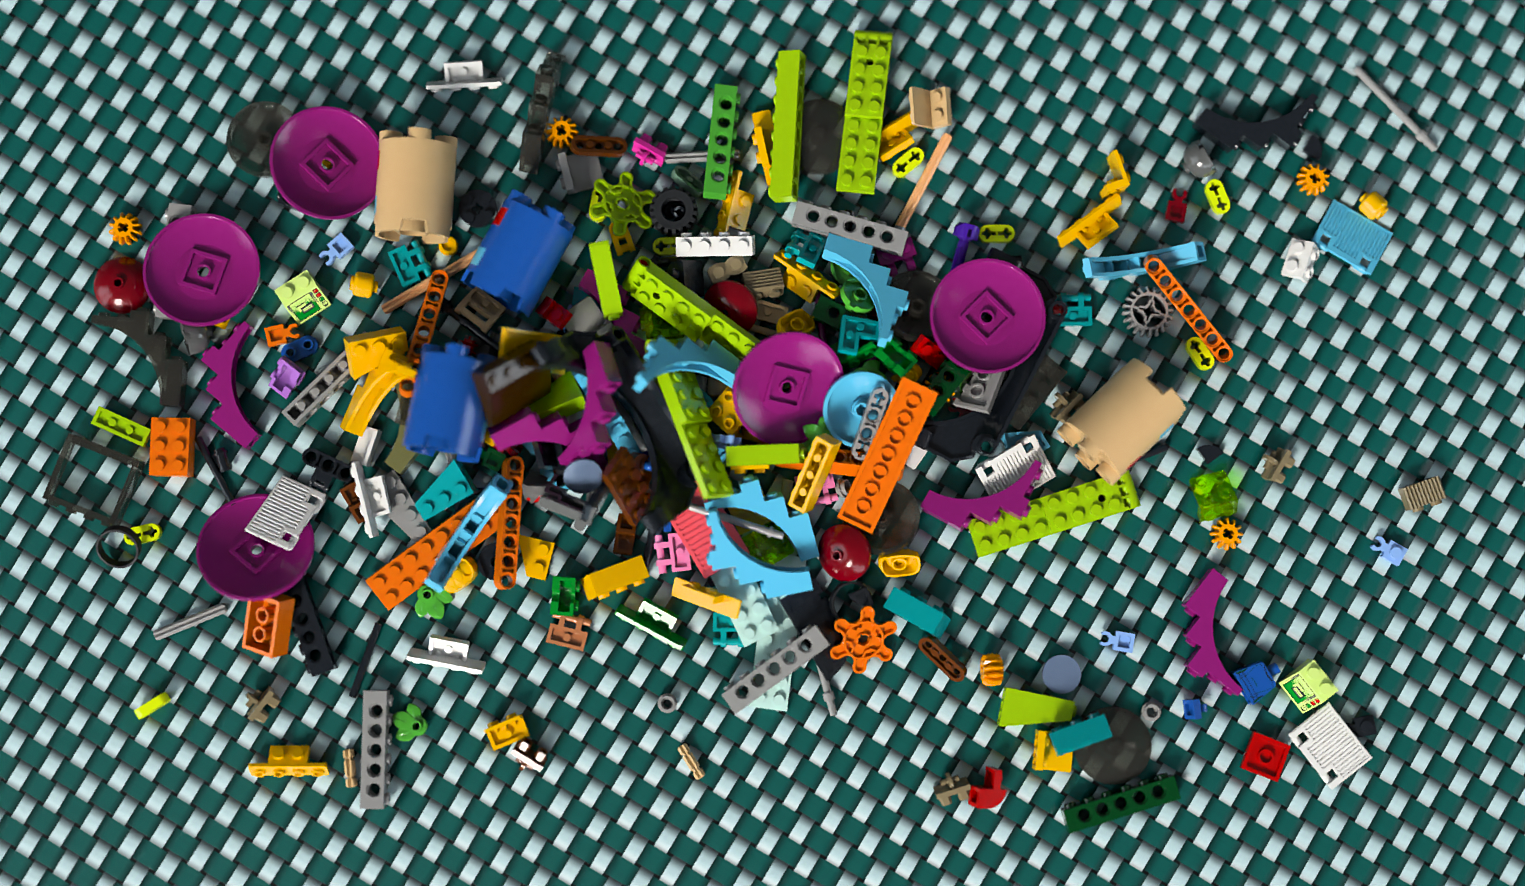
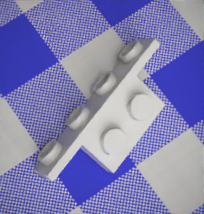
M482 60L444 62L446 81L427 82L426 89H431V92H440L447 88H450V91H459L464 87H469V90H477L482 86L496 89L503 84V78L484 79Z
M351 462L352 467L350 471L352 477L355 478V492L361 502L360 512L365 519V532L369 535V538L379 536L375 517L393 513L384 475L365 479L362 462Z
M434 634L430 637L429 651L410 648L406 660L414 663L431 664L434 667L441 666L455 671H468L471 674H483L486 667L485 661L468 658L470 641Z

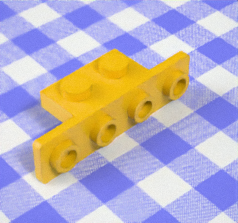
M765 110L752 114L755 134H752V140L754 145H758L759 152H756L757 162L762 164L767 186L771 185L769 168L772 167L770 150L773 149L771 133L774 130L770 110Z
M911 111L882 128L879 159L882 162L892 158L895 154L914 143L913 137L908 132L918 126L911 123Z
M734 170L732 176H728V183H731L730 194H726V200H722L723 203L718 213V223L713 236L719 235V232H728L729 227L741 232L746 231L754 195L739 190L743 173L741 170Z
M1116 193L1108 197L1105 202L1093 208L1086 216L1079 218L1068 229L1061 231L1057 236L1059 246L1063 248L1077 238L1089 250L1119 228L1118 223L1109 214L1122 205L1120 195Z
M784 249L774 254L773 258L787 267L783 276L784 286L810 304L814 302L819 290L832 299L840 295V288L837 284L824 278L820 272L797 262V258L793 255L789 259L784 256Z
M679 577L674 579L672 596L734 619L739 617L742 600L718 592L717 589L701 586L698 582H690Z
M309 745L270 746L268 763L248 764L251 775L256 777H264L265 775H273L275 777H283L284 775H293L295 777L313 775L321 777L329 775L327 763H309Z

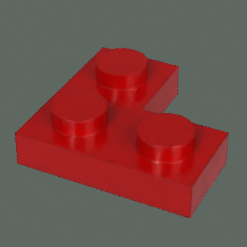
M922 334L910 348L911 351L936 370L947 358L936 340L932 342Z

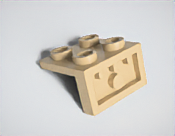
M914 86L909 87L910 119L912 125L930 129L952 125L949 87L930 91Z

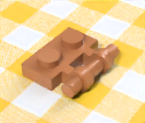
M580 614L579 616L553 615V618L560 620L558 625L550 623L546 642L584 651L588 632L581 631L583 625L590 627L592 619L585 618L584 615ZM565 622L576 623L575 629L565 627Z

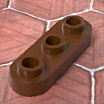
M576 135L571 140L570 149L579 156L622 157L627 150V143L620 137Z
M926 634L920 639L918 643L919 649L943 673L955 682H960L967 675L966 666L935 636Z

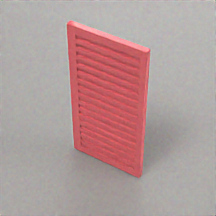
M698 486L691 503L705 507L703 496ZM717 508L719 512L726 514L723 508ZM686 510L677 516L671 524L704 579L722 570L713 571L712 565L707 563L706 554L709 553V547L715 545L711 544L710 534H712V528L707 526L706 515ZM721 521L730 537L749 554V550L734 525Z

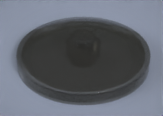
M813 99L803 102L800 170L813 175H826L838 171L845 120V108L838 103L826 99Z
M269 101L256 102L240 110L232 119L226 138L227 149L234 163L252 176L271 178L269 154L273 139L285 121L294 114L283 105Z
M917 270L905 271L892 278L890 286L908 291L907 299L910 300L907 311L903 310L901 317H897L896 324L891 325L890 330H893L896 336L915 343L922 334L930 341H935L930 325V306L936 288L942 280L930 273Z
M896 483L872 534L855 525L852 526L859 529L865 535L870 545L871 554H892L905 548L915 537L920 525L919 506L913 494L902 484ZM843 520V524L852 525Z
M1114 706L1096 709L1085 716L1081 722L1088 720V716L1097 712L1100 715L1104 714L1113 736L1075 750L1076 761L1089 777L1098 782L1109 785L1129 782L1136 778L1149 762L1152 750L1150 733L1144 722L1127 709Z

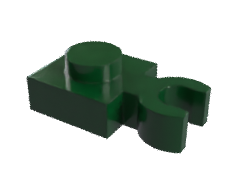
M482 447L479 459H483L481 465L499 473L507 455L490 447L485 452Z

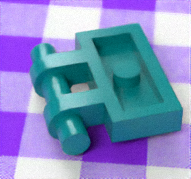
M797 228L791 235V242L785 247L784 256L789 259L792 255L796 254L798 255L797 262L813 269L826 244L827 238L811 231L807 236L803 234V229Z
M418 240L411 242L413 249L408 251L406 245L387 252L403 288L421 281L418 274L424 271L426 278L432 275L431 263L427 261L424 255L425 250L423 246H420ZM417 256L420 265L416 267L412 260V257Z
M1061 292L1056 294L1057 299L1055 301H1063L1066 305L1067 302H1077V307H1067V314L1060 327L1092 326V306H1084L1085 301H1091V294H1084L1083 292H1077V294Z
M713 612V632H721V637H713V645H721V647L738 645V647H744L739 635L738 638H727V632H737L731 618Z

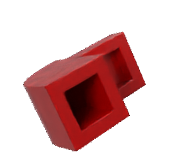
M548 296L543 299L535 310L540 317L560 330H563L573 317L572 313Z
M986 766L984 785H970L969 805L976 808L990 809L998 806L1003 801L1007 790L1000 787L1003 780L1002 770Z

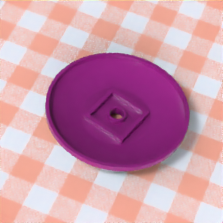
M318 106L302 110L285 121L273 139L269 154V165L274 184L282 197L291 206L308 216L324 220H338L358 214L375 199L379 138L363 119L347 110L329 106ZM329 161L332 164V169H324L322 162Z
M192 214L171 222L152 240L144 258L143 281L147 294L153 304L168 318L189 326H211L234 317L252 299L260 279V258L253 240L237 223L215 214ZM202 268L209 269V273L205 277L199 276V271Z
M998 259L971 260L954 268L942 279L936 288L930 306L931 330L942 352L958 366L983 374L1005 372L1023 363L1039 345L1046 324L1044 301L1034 281L1017 266ZM989 313L991 321L988 323L982 321L981 315Z
M781 332L763 339L744 356L734 377L732 396L739 420L753 436L772 445L802 444L808 439L804 433L803 426L807 424L818 425L820 417H823L825 395L830 386L844 375L841 363L834 351L826 343L807 333ZM789 382L790 389L783 392L782 385Z
M252 494L236 498L216 510L202 527L196 545V558L199 569L204 579L213 589L229 598L242 601H258L277 596L295 585L311 564L315 549V537L310 521L300 533V539L294 548L289 551L245 531V528L269 494ZM286 533L282 540L288 542L292 536ZM257 547H261V548H262V552H261V553H259V554H253V553H252V551H253L255 548H257Z

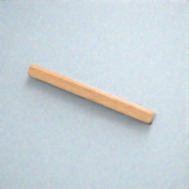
M947 133L942 135L895 225L904 228L907 226L952 140L951 135Z
M477 249L442 270L446 271L449 277L468 267ZM431 276L381 306L384 313L392 312L427 291ZM442 278L435 279L436 283L444 281Z

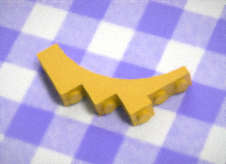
M395 347L392 350L386 348L378 368L369 372L364 386L357 385L340 425L343 430L362 437L371 417L386 394L401 380L406 378L414 379L417 371L411 368L412 364L407 363L409 358L403 355L404 351Z

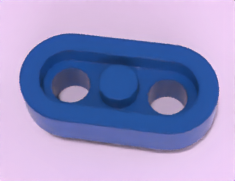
M304 336L286 344L281 350V356L285 355L296 363L317 353L319 342L313 336ZM307 342H311L310 348L305 347ZM289 350L294 351L292 356H288Z

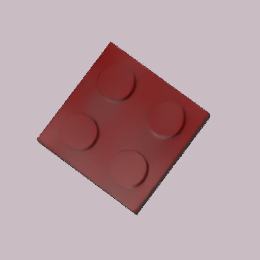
M1253 731L1240 768L1278 782L1291 745Z

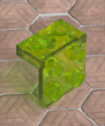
M643 305V308H639L642 332L646 331L647 340L658 339L660 336L665 339H678L685 336V334L656 313L651 314V310Z
M1221 470L1189 480V485L1198 504L1197 516L1200 522L1211 521L1218 517L1231 516L1237 513L1238 498L1225 471Z
M770 521L769 523L763 525L769 528L770 526H772L775 530L784 532L773 521ZM756 531L741 538L750 552L749 555L772 565L794 552V548L785 533L782 540L775 537L768 538L767 535Z

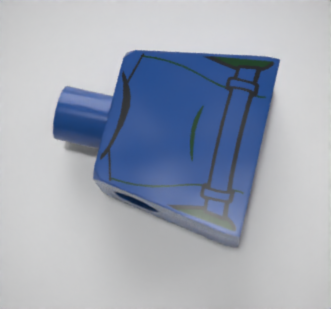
M1257 661L1229 673L1235 683L1243 689L1241 693L1247 703L1254 705L1276 686L1272 677L1281 671L1275 662L1266 667L1262 661Z

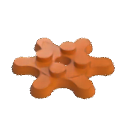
M864 606L861 609L860 618L855 622L850 623L846 619L838 618L834 623L835 630L843 635V640L831 648L830 655L834 659L851 656L853 658L852 669L857 674H861L866 670L867 661L871 657H878L882 661H889L893 656L892 650L884 645V639L888 635L895 633L897 625L894 621L890 620L881 624L875 623V611L871 606ZM861 634L868 636L867 640L863 643L858 642Z

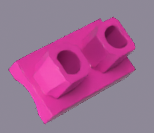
M645 133L640 138L636 137L633 142L632 151L636 153V157L641 159L639 165L644 166L647 162L650 165L655 163L662 166L668 146L662 142H659L656 147L650 145L652 138Z

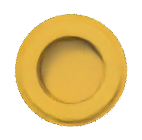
M449 236L448 243L439 244V250L446 256H452L458 251V242Z

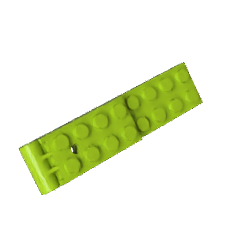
M855 29L836 191L872 195L875 193L893 43V33Z
M646 256L638 257L622 283L626 291L632 292L630 294L632 297L694 342L699 338L709 345L715 340L741 361L749 350L760 342V340L652 263Z
M648 339L644 344V350L646 353L648 350H646L645 348L652 339ZM666 339L674 346L680 342L677 339ZM674 371L657 376L703 499L732 496L734 494L732 484L729 481L725 466L722 463L718 448L707 423L712 421L695 373L693 371Z
M1128 470L1113 486L1103 478L1031 500L1030 507L1032 509L1029 515L1023 517L1022 520L1001 510L1002 515L997 523L994 522L992 526L975 518L972 519L968 528L977 556L980 558L1139 507L1141 504L1130 471ZM1099 495H1102L1104 497L1103 502H1100L1098 500Z

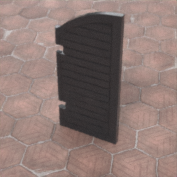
M813 578V590L789 594L779 601L800 636L803 635L802 630L809 625H812V627L817 625L831 645L813 657L824 678L828 681L842 668L848 656L834 659L830 655L831 648L843 640V635L835 630L834 623L837 619L830 610L829 600L827 597L821 599L819 594L823 590L816 578ZM805 639L803 640V642L809 650L811 648V642L810 640Z

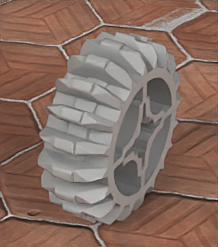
M1145 286L1143 291L1141 288H1138L1137 294L1132 291L1130 293L1131 298L1126 297L1125 301L1128 304H1123L1122 308L1127 311H1123L1122 315L1128 318H1125L1123 322L1129 321L1130 325L1127 326V329L1135 328L1132 332L1133 334L1140 331V337H1143L1145 332L1147 338H1150L1152 333L1156 337L1159 335V331L1161 333L1166 331L1164 327L1168 328L1170 326L1168 321L1173 320V317L1168 314L1173 313L1174 309H1168L1172 302L1166 303L1165 300L1168 297L1161 296L1162 290L1156 293V287H1153L1149 292L1148 286ZM1148 298L1145 306H1134L1138 299ZM1155 301L1160 305L1162 313L1155 308ZM1147 308L1151 311L1148 317L1144 313V310ZM1133 311L1140 316L1141 324L1135 319ZM1151 318L1161 319L1157 326L1147 327Z

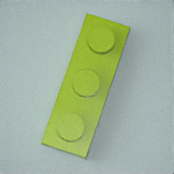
M101 406L98 407L91 424L142 447H146L151 436L150 428Z

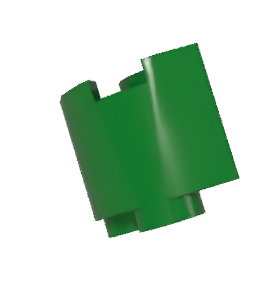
M893 338L891 342L887 341L884 348L879 347L874 352V356L882 361L881 364L894 375L898 374L902 379L918 362V357L910 350L904 351L901 348L903 344L896 338Z
M553 576L551 615L573 616L574 611L579 610V600H576V592H580L581 581H577V578Z

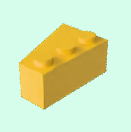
M401 326L343 337L349 373L354 380L377 368L386 348L392 350L395 347L404 352L408 351L406 331Z
M642 555L588 574L580 579L589 601L597 597L599 600L609 597V593L615 590L617 593L628 589L627 586L634 584V587L645 583L644 579L650 576Z

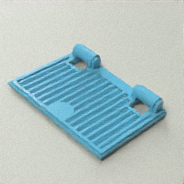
M1333 199L1311 241L1319 249L1329 251L1348 262L1357 271L1371 275L1393 233ZM1323 234L1330 238L1328 244L1320 240ZM1362 257L1370 261L1367 267L1360 263Z

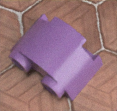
M283 355L277 362L278 368L270 375L272 379L268 386L287 399L292 395L291 392L294 387L301 384L306 373L297 364Z

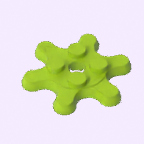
M622 172L620 174L617 185H610L601 178L594 182V189L602 196L603 200L601 203L592 205L590 213L594 218L609 217L613 223V233L616 236H623L626 233L628 223H635L642 229H648L652 225V220L644 213L643 207L645 204L652 203L655 194L651 190L636 191L632 185L633 176L629 172ZM619 201L625 202L626 205H627V208L624 209V208H621L620 206H617L618 202H619Z

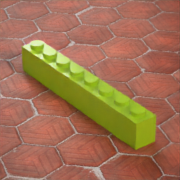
M801 50L778 51V58H776V94H774L773 98L775 112L772 115L774 130L771 133L773 149L770 150L772 167L769 168L771 185L768 186V195L776 203L798 202L806 56Z

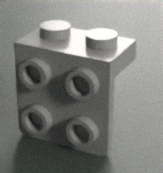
M565 152L557 154L558 160H555L557 170L562 171L563 178H560L563 190H567L568 195L594 189L595 180L603 179L598 156H579L576 154L566 156Z
M589 296L568 310L573 314V317L565 326L569 332L572 330L597 332L600 336L614 327L610 321L604 320L602 312Z

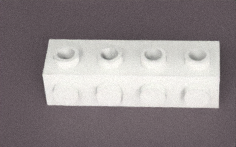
M687 232L675 237L676 257L755 255V235H749V232H738V235H730V232H719V235L711 236V232H700V236H692V233Z

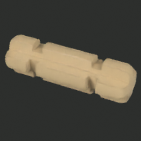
M685 743L678 747V751L684 756V761L689 769L694 772L695 779L698 780L705 773L699 767L698 761L693 753H690V749Z
M354 749L343 750L345 777H347L345 780L346 787L357 786L355 759L353 760V757H355Z

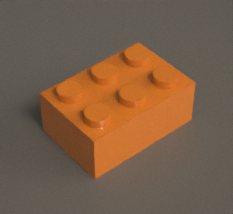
M151 417L149 475L155 477H194L196 420L192 418Z
M279 594L264 600L248 601L242 648L270 658L286 655L288 653L295 598Z

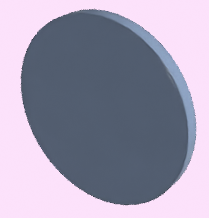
M582 458L574 460L564 470V483L568 489L575 493L584 494L592 492L601 484L602 470L598 463L591 459Z
M1056 655L1045 663L1042 670V678L1045 685L1051 691L1065 694L1073 691L1078 686L1081 679V669L1078 663L1070 656Z

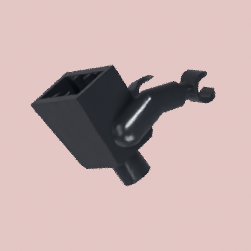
M676 256L661 258V260L659 258L650 259L658 267H669L665 272L699 297L705 296L703 264L701 260H686L685 257Z

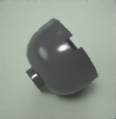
M1197 139L1184 150L1183 158L1185 162L1182 163V166L1187 174L1191 172L1195 177L1205 178L1216 173L1217 169L1216 167L1211 168L1214 166L1203 145L1198 146L1201 142Z
M180 323L181 332L185 339L184 343L189 355L201 353L208 348L210 337L213 336L211 326L197 327Z

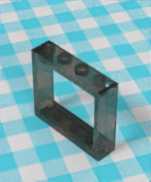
M69 433L42 498L48 500L47 504L54 507H59V505L66 507L65 511L72 514L80 512L84 514L83 518L91 521L98 519L102 521L101 525L103 526L120 525L146 462ZM75 444L132 466L111 517L54 496Z

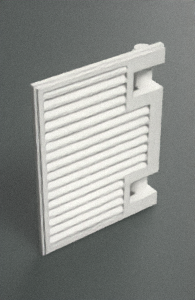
M1035 434L1024 436L1016 441L1015 445L993 458L984 460L975 468L989 496L1017 482L1028 471L1035 460L1042 463V470L1044 472L1039 481L1035 480L1032 485L1034 489L1056 477ZM1031 442L1033 448L1025 452L1023 446ZM992 466L994 472L986 476L984 469Z
M283 475L249 522L245 531L290 551L300 539L299 535L311 517L318 513L325 503L326 494ZM311 496L317 498L314 505L308 503ZM286 533L292 536L288 542L282 540Z
M1329 702L1288 733L1293 743L1300 749L1331 790L1373 758ZM1302 732L1308 738L1305 742H1303L1298 736ZM1331 769H1333V771L1337 775V777H1335L1334 779H1332L1327 773Z

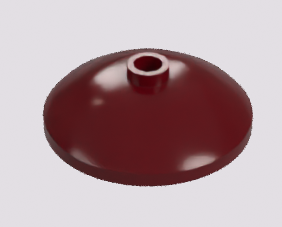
M116 257L104 263L94 279V292L99 303L107 310L118 314L132 313L140 309L149 299L143 281V264L129 257ZM118 280L122 282L120 286L116 285Z
M723 280L714 284L706 292L704 299L709 301V304L746 331L753 327L758 316V305L754 295L745 285L733 280Z
M838 524L828 528L820 538L818 545L819 560L824 570L831 577L839 581L848 582L860 578L867 571L871 561V549L867 538L859 529L848 524Z

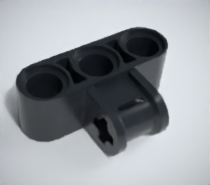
M308 448L303 452V462L315 468L309 481V487L318 488L327 495L336 478L347 483L355 480L352 475L348 479L343 477L344 470L351 469V465L313 448ZM312 452H315L317 456L314 462H310L308 459ZM332 460L334 467L328 471L326 463Z

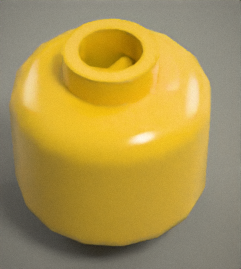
M1366 192L1359 200L1361 202L1359 210L1370 220H1379L1388 211V201L1378 192H1371L1370 194Z
M356 272L355 275L351 276L349 290H352L353 295L370 298L373 292L377 293L378 281H375L373 274Z

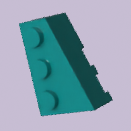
M456 457L414 505L425 521L473 494L477 487L462 462L457 461Z
M902 586L900 589L894 587L883 607L934 635L936 638L941 639L951 621L943 613L944 609L935 604L933 607L927 605L928 601L920 596L914 598L910 595L911 591Z
M1097 712L1089 715V719L1081 722V719L1070 722V726L1066 728L1059 726L1051 729L1052 732L1049 733V737L1057 757L1111 738L1113 735L1105 715H1100Z

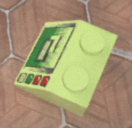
M308 270L303 271L274 290L298 325H301L332 305L312 273Z
M1307 659L1278 682L1302 713L1325 702L1338 691L1314 659Z

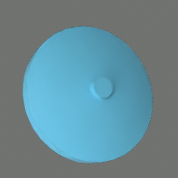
M854 371L838 378L828 389L823 401L824 422L833 437L841 441L842 444L852 447L869 395L876 387L884 388L889 396L881 419L882 422L896 392L893 386L882 376L869 371ZM880 391L879 394H875V397L877 398L876 404H874L873 402L871 403V405H875L878 408H881V406L878 405L879 399L884 398L882 392ZM873 409L868 412L869 419L877 418V410ZM864 428L861 432L864 438H868L872 434L870 428ZM859 439V441L862 443L861 448H863L864 443L868 445L869 442H864L861 439Z

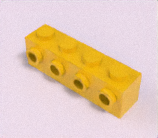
M826 433L814 438L811 450L805 459L802 471L798 475V481L790 494V500L787 505L803 514L814 509L842 443L841 441Z

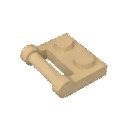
M476 286L457 305L454 311L459 315L462 314L480 327L481 331L487 333L506 311V307ZM469 305L488 320L484 322L465 307Z
M763 300L756 301L758 305L757 320L777 325L778 320L788 313V307ZM755 324L749 330L766 336L777 334V330Z

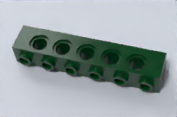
M825 294V296L821 295L818 298L809 317L840 332L843 315L869 319L870 316L866 313L849 312L845 308V303L840 305L835 302L836 299H832ZM830 308L837 310V318L829 316ZM893 328L892 339L896 338L900 342L905 343L906 352L910 350L917 338L912 336L908 338L903 335V331ZM859 339V342L864 345L871 342L868 340Z
M987 313L984 318L981 317L982 321L990 322L991 315ZM947 358L939 366L942 369L939 374L935 372L928 380L931 384L927 388L931 390L935 388L940 392V396H937L929 413L932 417L937 414L970 372L967 369L958 367ZM944 374L949 375L951 381L945 380Z
M1162 773L1156 776L1157 779L1151 781L1149 778L1138 781V785L1132 787L1131 784L1119 787L1120 790L1116 792L1108 790L1102 792L1101 796L1097 798L1089 796L1083 798V802L1078 804L1075 802L1067 803L1064 805L1065 808L1060 809L1066 830L1071 834L1181 799L1175 777L1168 775V773ZM1159 785L1161 792L1155 796L1152 790L1154 786ZM1137 791H1141L1143 794L1140 801H1135L1134 794ZM1118 797L1124 798V804L1121 807H1117L1115 804ZM1105 803V811L1098 813V804ZM1085 808L1087 816L1080 819L1078 813L1081 809Z

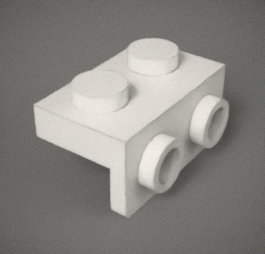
M1292 238L1281 274L1286 277L1301 279L1303 283H1308L1309 278H1312L1314 273V262L1319 258L1320 250L1314 242Z

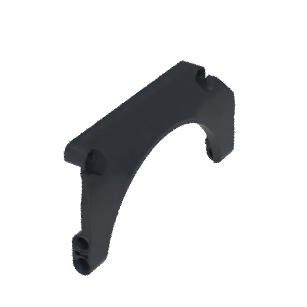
M993 247L986 258L1002 260L1017 266L1038 287L1045 305V329L1039 345L1031 356L1017 367L1010 369L1007 378L999 388L990 414L973 411L955 419L925 421L915 446L947 462L972 459L976 453L988 456L995 452L1068 310L1067 305L1063 301H1055L1057 295L1045 277L1026 268L1016 258ZM1054 306L1060 307V315H1056L1053 312ZM985 441L991 445L989 452H985L982 449V443Z
M614 326L599 336L597 332L572 330L560 337L555 336L535 347L530 352L541 369H564L587 377L583 351L594 341L610 343L622 380V384L611 394L632 417L643 437L650 458L652 470L651 493L647 506L640 516V520L649 534L652 535L688 510L698 487L695 483V475L656 378L651 380L640 392L633 388L637 382L635 377L641 370L646 368L643 366L645 364L644 360L625 331L620 326Z

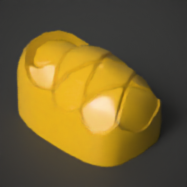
M802 308L782 316L777 322L776 330L777 333L794 331L811 334L816 324Z
M900 548L885 549L879 553L878 557L879 568L886 577L914 575L920 570L919 553L914 550Z
M463 556L444 589L449 593H457L468 586L478 575L476 561L472 557Z

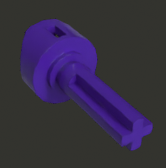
M962 222L955 225L953 235L958 236L959 241L950 271L964 263L969 241H978L980 233L978 226Z

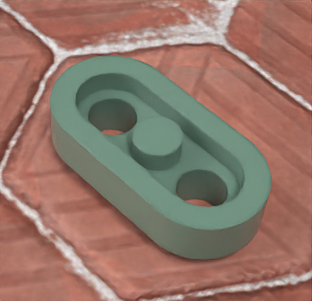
M676 166L671 172L673 181L685 191H689L691 196L701 197L704 190L703 182L687 168Z

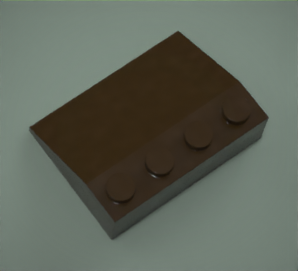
M529 340L471 373L489 427H493L551 393V369H541L530 352L545 341Z

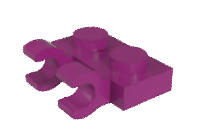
M908 237L902 257L875 250L879 265L890 268L889 276L892 278L898 276L894 263L904 260L908 272L916 270L912 257L917 256L911 237Z

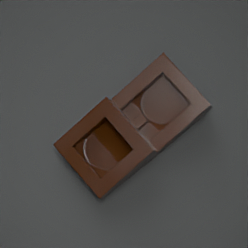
M354 480L339 488V491L347 502L355 520L360 524L365 519L360 512L361 502L355 492L356 482Z
M623 513L618 515L613 554L632 556L637 526L629 525Z

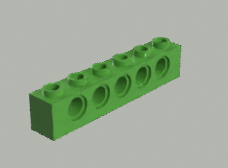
M715 84L703 198L726 200V194H730L731 183H728V176H732L733 172L730 158H734L735 147L731 146L732 140H736L737 129H733L734 122L738 123L739 111H735L736 105H740L741 93H737L738 86ZM728 104L731 108L724 109L722 105ZM727 122L729 125L722 127L720 123ZM725 140L727 143L720 145L718 141ZM721 157L725 159V162L718 163L716 159ZM720 175L723 177V180L716 181L714 177Z

